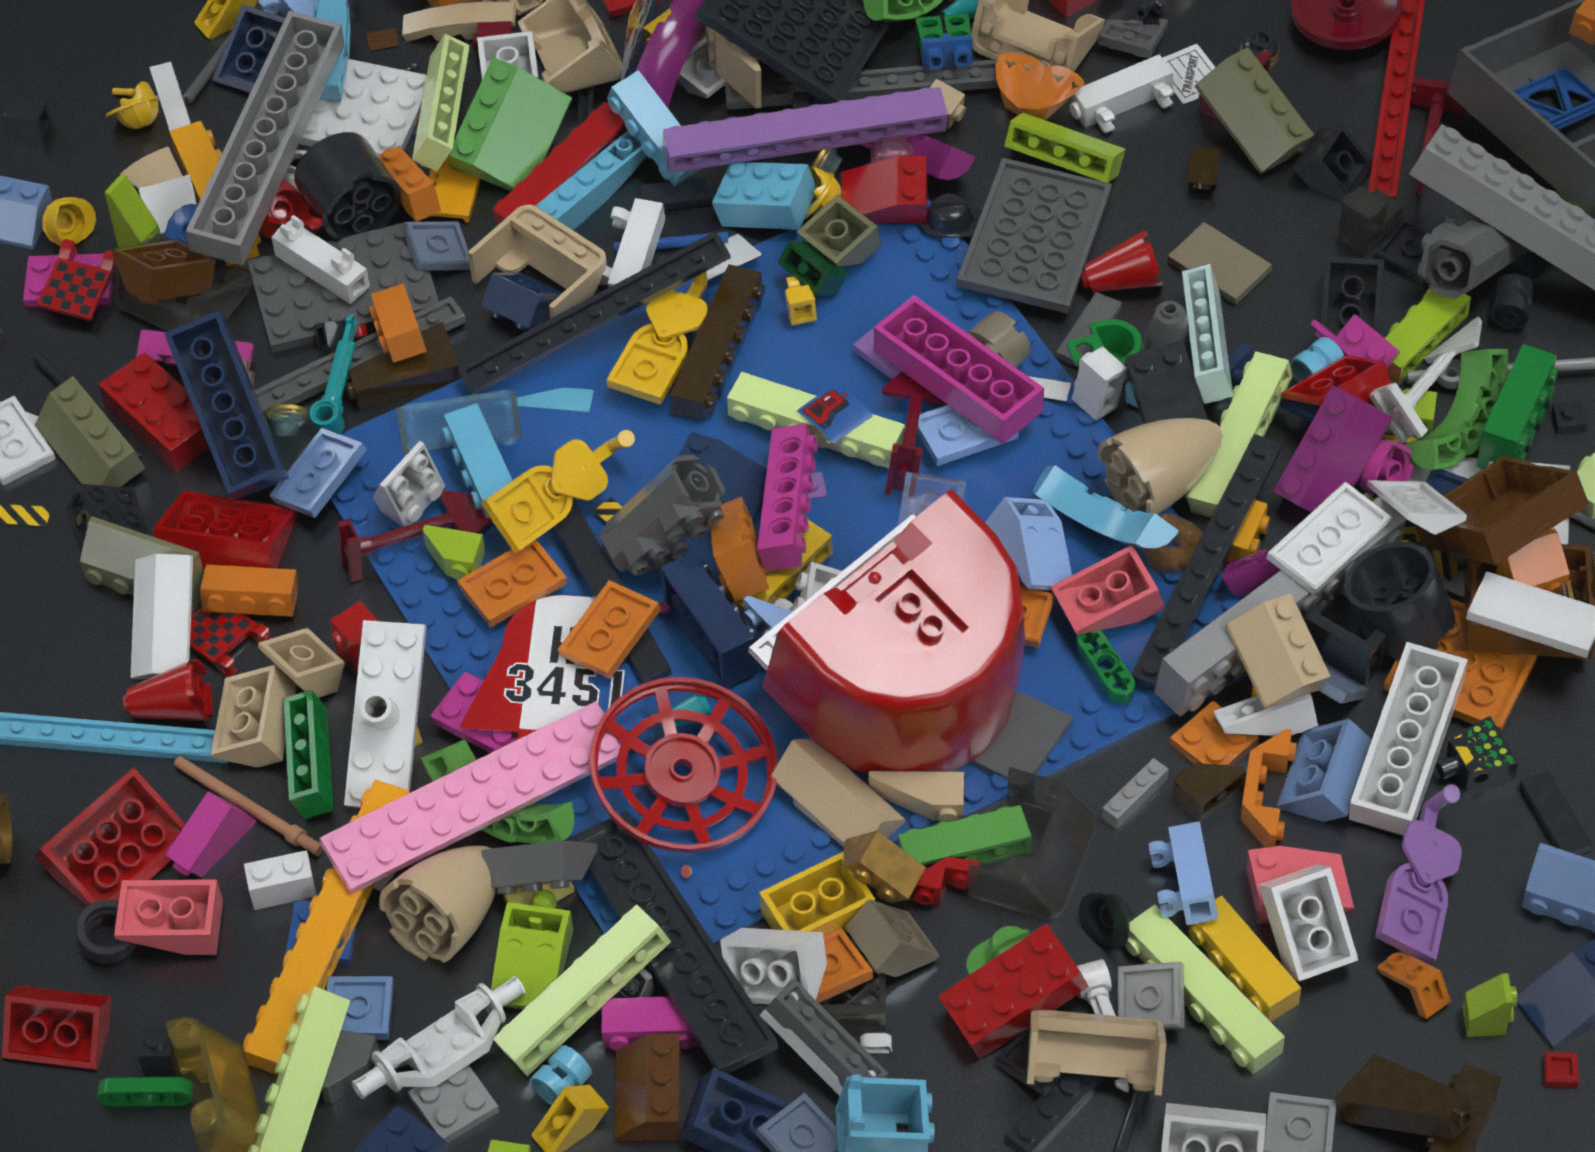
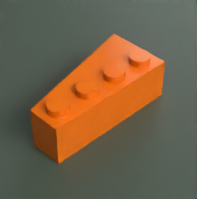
M743 497L721 504L724 518L708 527L712 538L713 556L720 572V583L725 592H731L735 602L769 589L766 572L757 551L758 539L753 519Z

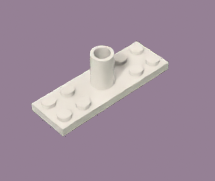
M363 620L344 806L361 808L362 795L366 789L371 788L375 779L410 790L427 628L425 624ZM387 706L385 713L376 718L377 711L381 707Z

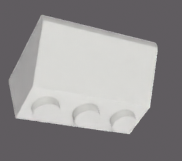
M740 928L720 940L723 959L752 1003L770 1004L794 979L816 1000L827 965L823 932Z
M1166 1103L1161 1152H1263L1266 1114Z

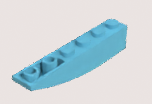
M319 0V2L316 1L314 4V17L341 24L344 47L319 100L342 101L350 55L351 27L348 0Z
M628 131L625 132L539 202L536 207L574 230L603 205L644 161L647 155L642 149V144L636 136H632Z

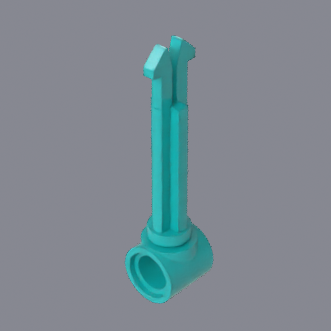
M349 314L346 317L343 339L338 341L325 395L321 400L315 402L310 409V418L317 433L321 428L341 434L345 428V422L342 417L344 408L341 399L356 345L353 340L358 331V320H355L356 315ZM331 417L329 420L323 421L325 418Z

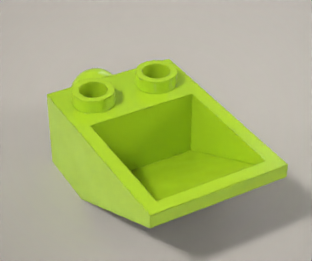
M548 890L536 892L532 897L531 905L507 902L499 934L491 991L511 979L512 976H516L522 983L525 994L504 1007L525 1009L530 1002L534 1001L548 988L552 981L563 974L573 934L571 912L569 910L555 909L557 905L556 897Z

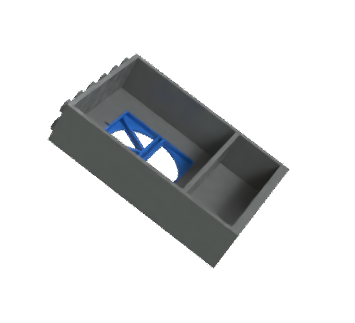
M1575 0L1567 2L1554 10L1546 11L1544 14L1531 20L1528 19L1515 27L1507 28L1494 36L1486 37L1471 46L1462 48L1457 55V62L1454 72L1450 77L1451 81L1447 93L1571 204L1580 207L1585 214L1595 219V133L1572 143L1558 131L1595 113V44L1591 45L1568 34L1576 10L1585 1ZM1555 90L1562 111L1531 100L1528 97L1539 91ZM1568 92L1580 95L1590 101L1573 108Z

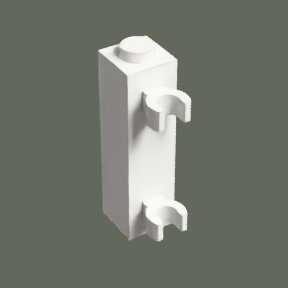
M1160 54L1082 86L1072 96V103L1070 104L1071 114L1075 119H1079L1085 128L1098 123L1104 133L1112 131L1115 127L1111 121L1115 120V115L1155 98L1163 109L1173 105V101L1169 97L1174 95V72Z
M635 198L631 212L621 207H613L610 216L614 219L612 226L619 229L625 228L613 268L606 265L599 285L608 284V287H611L651 265L665 222L663 203Z
M294 215L291 216V220L285 225L282 224L271 237L275 256L347 303L351 304L370 287L367 268L354 260L353 253L345 248L341 249V251L337 250L303 228L304 223L302 220Z

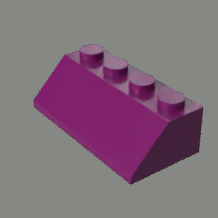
M1332 385L1275 487L1274 492L1296 505L1313 512L1344 482H1347L1354 488L1368 459L1377 448L1393 417L1344 389Z

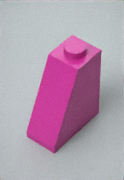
M208 791L165 855L175 861L172 867L185 876L194 873L203 877L254 826L257 820L236 805Z

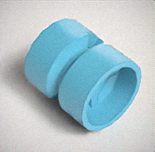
M1320 337L1307 350L1302 351L1291 359L1289 364L1292 376L1298 383L1343 357L1344 354L1333 340L1327 337Z
M561 1045L548 1059L549 1065H543L531 1077L530 1084L535 1092L552 1106L564 1087L582 1085L591 1076L592 1070L579 1053L568 1046Z

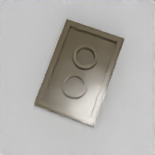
M1205 222L1168 255V263L1181 271L1210 264L1220 296L1234 305L1241 301L1272 271V264Z

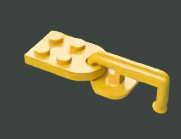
M707 271L694 278L686 294L672 289L648 303L646 313L651 324L641 327L632 335L606 379L607 387L661 405L688 356L687 340L684 334L697 330L707 316V304L700 299L708 285Z
M623 430L616 437L606 441L594 451H591L584 441L573 439L555 451L553 468L543 465L535 466L519 475L481 502V504L510 548L516 553L562 521L571 510L573 498L589 501L603 492L608 484V476L600 463L623 447L628 448L632 446L635 436L631 431Z

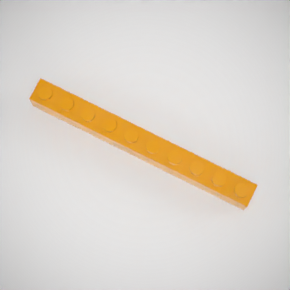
M375 779L371 788L364 791L361 798V809L357 816L353 815L350 822L409 794L410 790ZM334 866L332 869L328 868L322 880L323 888L319 896L315 895L309 907L310 915L306 923L302 922L297 930V942L293 950L289 949L284 957V969L280 977H275L269 991L271 996L267 1004L262 1005L257 1013V1025L253 1033L249 1032L244 1040L242 1049L248 1065L279 1075V1073L275 1072V1067L282 1053L286 1054L289 1043L285 1042V1037L292 1023L296 1024L299 1013L295 1012V1007L301 994L308 993L314 986L323 990L326 989L328 976H332L376 882L350 894ZM343 937L344 943L341 948L337 949L341 941V938Z

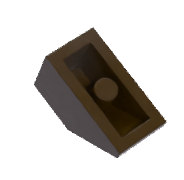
M1194 145L1191 148L1188 182L1194 183L1193 188L1210 189L1211 185H1217L1223 148Z
M1197 763L1189 770H1182L1175 777L1173 798L1199 822L1245 788L1247 770L1243 766Z

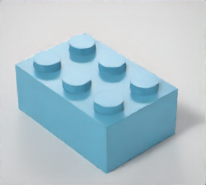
M733 163L729 164L712 204L723 227L799 230L814 197L813 191L817 186L808 164Z

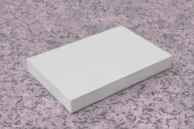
M15 396L0 402V482L4 486L55 460L53 451Z

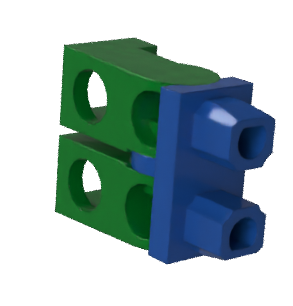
M968 13L944 15V33L940 16L915 18L916 42L918 48H920L923 68L929 67L930 70H936L949 65L968 67L970 64H973L972 36ZM961 22V23H963V24H961V25H952L951 23ZM928 24L936 25L931 28L923 27Z

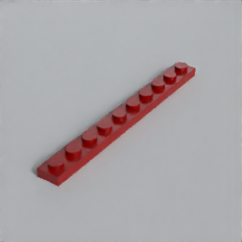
M1403 0L1401 20L1391 34L1367 201L1393 205L1396 202L1425 0Z

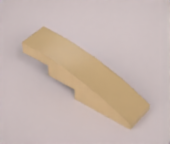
M514 2L460 3L409 13L403 17L402 36L407 42L428 35H432L436 41H440L444 34L451 37L462 34L467 41L473 39V34H478V22L511 21L512 26H515L516 4Z

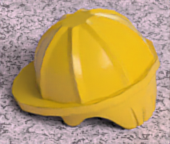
M147 82L139 83L136 86L134 97L131 99H120L121 107L106 113V118L117 117L128 128H144L149 126L156 118L159 98L155 96Z
M816 167L809 168L817 188L813 191L814 197L804 220L811 214L815 215L836 195L841 197V187L832 172H826Z
M64 197L54 200L47 206L42 216V229L51 242L58 246H61L64 239L72 240L75 244L81 242L94 230L96 223V213L92 205L85 199L76 197Z

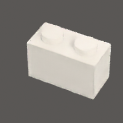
M1103 346L1092 353H1086L1079 362L1072 400L1093 419H1100L1117 408L1127 367Z
M307 850L244 864L254 910L295 902V900L313 898L317 895Z

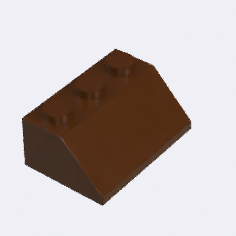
M177 239L113 249L112 255L127 292L138 297V300L142 303L155 304L156 301L160 300L174 301L177 300V297H197L198 294L211 291L216 260L207 255L189 251V246Z
M679 1033L646 1034L616 1051L615 1142L681 1140L679 1135L681 1132L682 1052Z

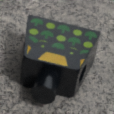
M1491 716L1452 736L1448 740L1447 758L1436 762L1437 772L1442 779L1457 775L1463 786L1467 789L1515 780L1518 766L1517 759Z

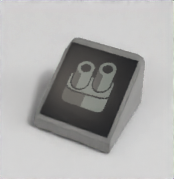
M643 968L619 992L626 998L650 997L654 994L653 977Z

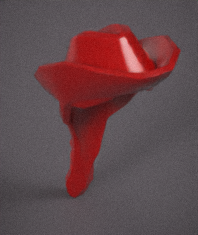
M283 179L263 221L260 232L272 240L271 237L280 226L287 224L291 220V216L294 215L303 221V228L315 234L323 226V219L317 218L299 190Z

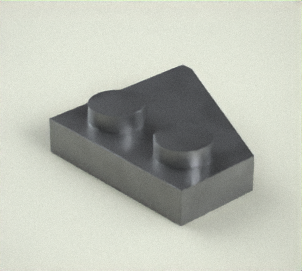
M1131 19L1129 21L1107 20L1098 35V44L1139 57L1150 58L1167 30L1168 20L1159 19V25H1143V20Z

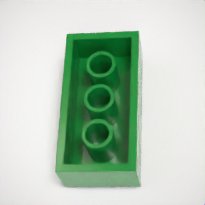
M1525 344L1522 345L1484 427L1477 461L1478 468L1484 469L1491 460L1495 462L1502 456L1520 460L1525 459L1526 452L1524 450L1526 446L1531 447L1536 433L1534 428L1536 424L1540 425L1546 411V408L1543 407L1545 403L1550 404L1555 392V387L1551 385H1554L1559 372V368L1555 367L1557 355Z

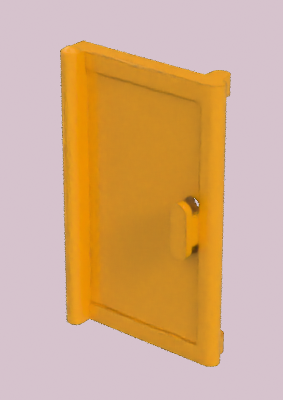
M447 157L439 170L436 172L430 169L428 176L434 183L441 208L440 212L431 216L464 219L465 223H469L480 179L450 167Z

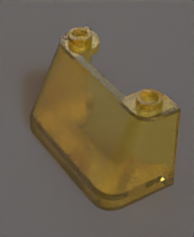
M182 1017L166 1022L181 1074L188 1073L187 1071L193 1072L198 1076L200 1083L209 1081L213 1098L198 1103L191 1112V1122L200 1152H247L250 1145H255L259 1134L255 1132V1127L261 1114L241 1045L191 1017Z

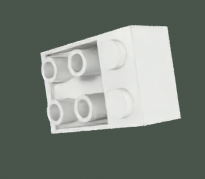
M419 441L380 483L373 496L380 511L402 527L418 521L425 508L432 501L438 499L445 488V484L423 442Z

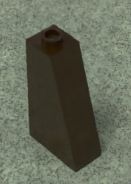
M444 322L437 323L421 332L427 352L394 363L390 352H382L349 369L351 382H347L346 386L350 400L356 399L359 410L437 390L460 380L458 363Z
M1376 1054L1368 1060L1334 1097L1339 1114L1344 1122L1455 1140L1464 1129L1468 1128L1475 1118L1467 1094Z

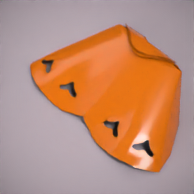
M1000 54L995 65L996 81L1004 106L1007 110L1018 115L1026 113L1047 120L1084 85L1083 79L1072 70L1059 65L1045 67L1037 58L1026 54ZM1005 61L1009 63L1016 62V64L1009 68ZM1024 63H1026L1028 67L1032 66L1033 69L1026 71ZM1053 74H1056L1058 77L1064 76V78L1057 82ZM1072 82L1078 85V87L1072 89Z

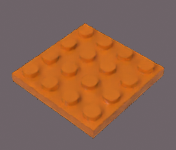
M1449 598L1455 612V624L1453 630H1448L1446 635L1438 642L1439 647L1435 650L1467 659L1466 677L1452 716L1471 724H1476L1484 718L1491 716L1501 733L1539 655L1467 650L1465 604ZM1395 661L1384 682L1383 690L1389 692L1400 661Z

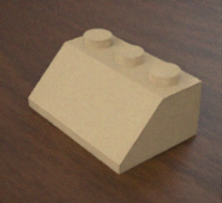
M1291 593L1265 601L1225 625L1264 709L1318 691L1331 677Z
M276 664L225 678L211 749V756L213 758L253 767H261L283 761L286 746L284 698L295 695L297 684Z

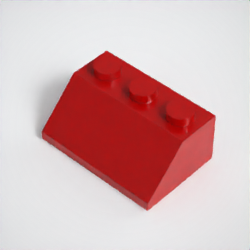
M17 985L5 995L2 1058L96 1070L99 1066L110 1028L111 997Z

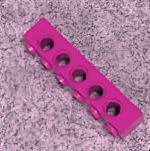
M807 423L772 429L757 551L766 572L799 567L802 562V553H806L804 536L809 531L807 512L811 511L809 492L813 491L811 474L816 469L813 456L814 452L818 451L816 436L810 434Z

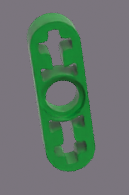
M1098 630L1077 635V650L1109 699L1115 703H1127L1132 700L1135 694V680L1104 633ZM1089 639L1091 642H1096V653L1090 642L1085 643V640ZM1102 660H1109L1114 663V667L1109 670H1103L1097 664ZM1115 677H1117L1119 685L1126 687V690L1123 691L1121 688H1116Z
M181 1077L106 1078L99 1082L97 1100L99 1103L110 1107L184 1106L192 1102L194 1084L192 1081Z

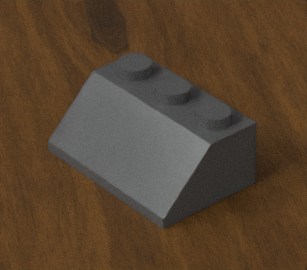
M554 841L482 850V858L490 872L491 888H496L497 895L515 894L516 888L523 887V892L542 891V885L550 884V889L569 888V882L581 881L598 849L597 843Z

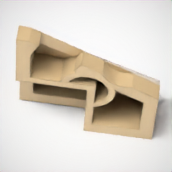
M169 146L141 158L120 173V175L124 174L128 177L130 182L138 188V192L140 187L155 185L182 177Z

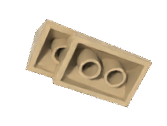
M812 739L792 740L771 775V780L774 776L777 780L776 784L793 798L794 806L843 847L847 838L877 830L888 838L905 823V819L844 763L820 747Z

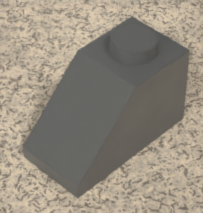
M340 1031L321 1089L324 1102L333 1103L354 1090L351 1082L375 1068L372 1053L375 1051L382 1052V1049L378 1048L375 1035Z

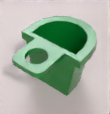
M1117 319L1089 323L1090 336L1071 340L1067 344V349L1076 365H1079L1083 357L1076 352V349L1081 345L1090 346L1091 353L1103 346L1124 366L1125 356L1139 353L1142 349L1141 335L1137 329L1126 321Z

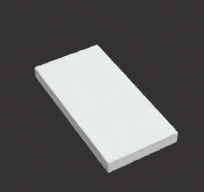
M1344 482L1268 552L1266 559L1315 595L1391 524L1393 517L1347 482Z
M1486 572L1466 617L1467 620L1587 658L1595 640V606L1490 572Z

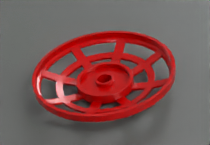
M662 678L643 683L627 691L602 716L595 729L590 747L589 770L592 786L598 801L608 816L622 830L635 839L652 847L671 852L693 853L709 851L726 846L741 838L765 814L773 798L777 782L774 776L771 780V775L778 765L775 743L760 715L744 699L731 690L697 678ZM668 692H694L714 698L718 702L710 716L691 710H671ZM655 695L659 713L643 719L630 732L614 721L631 704L645 697ZM729 707L738 712L749 723L759 738L760 746L743 751L734 734L720 723ZM674 721H690L701 724L703 727L697 736L677 733ZM657 724H662L665 737L658 740L652 747L638 739L647 729ZM608 731L622 742L617 757V776L599 777V751L602 740ZM714 732L728 744L733 752L732 755L718 758L714 749L708 744ZM630 749L646 759L644 773L626 775V760ZM765 757L767 782L760 803L742 797L748 780L747 763ZM678 764L686 765L691 773L686 776H680L674 771V767ZM737 766L738 781L734 793L718 786L720 771ZM648 786L650 791L657 797L649 810L637 800L631 791V787ZM604 789H621L629 805L643 817L636 828L625 822L614 811L606 799ZM710 796L726 803L717 813L707 818H702L698 804ZM669 804L676 807H685L690 821H673L660 816ZM735 808L753 814L735 832L722 839L711 841L706 827L720 822L732 813ZM654 824L672 830H693L698 844H675L652 838L647 834Z

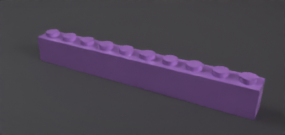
M940 87L922 88L916 91L895 92L890 95L877 97L868 96L864 99L851 101L841 100L831 104H814L805 108L784 109L772 113H757L746 117H730L713 122L703 121L693 125L672 126L663 129L662 147L669 173L946 131L948 112Z

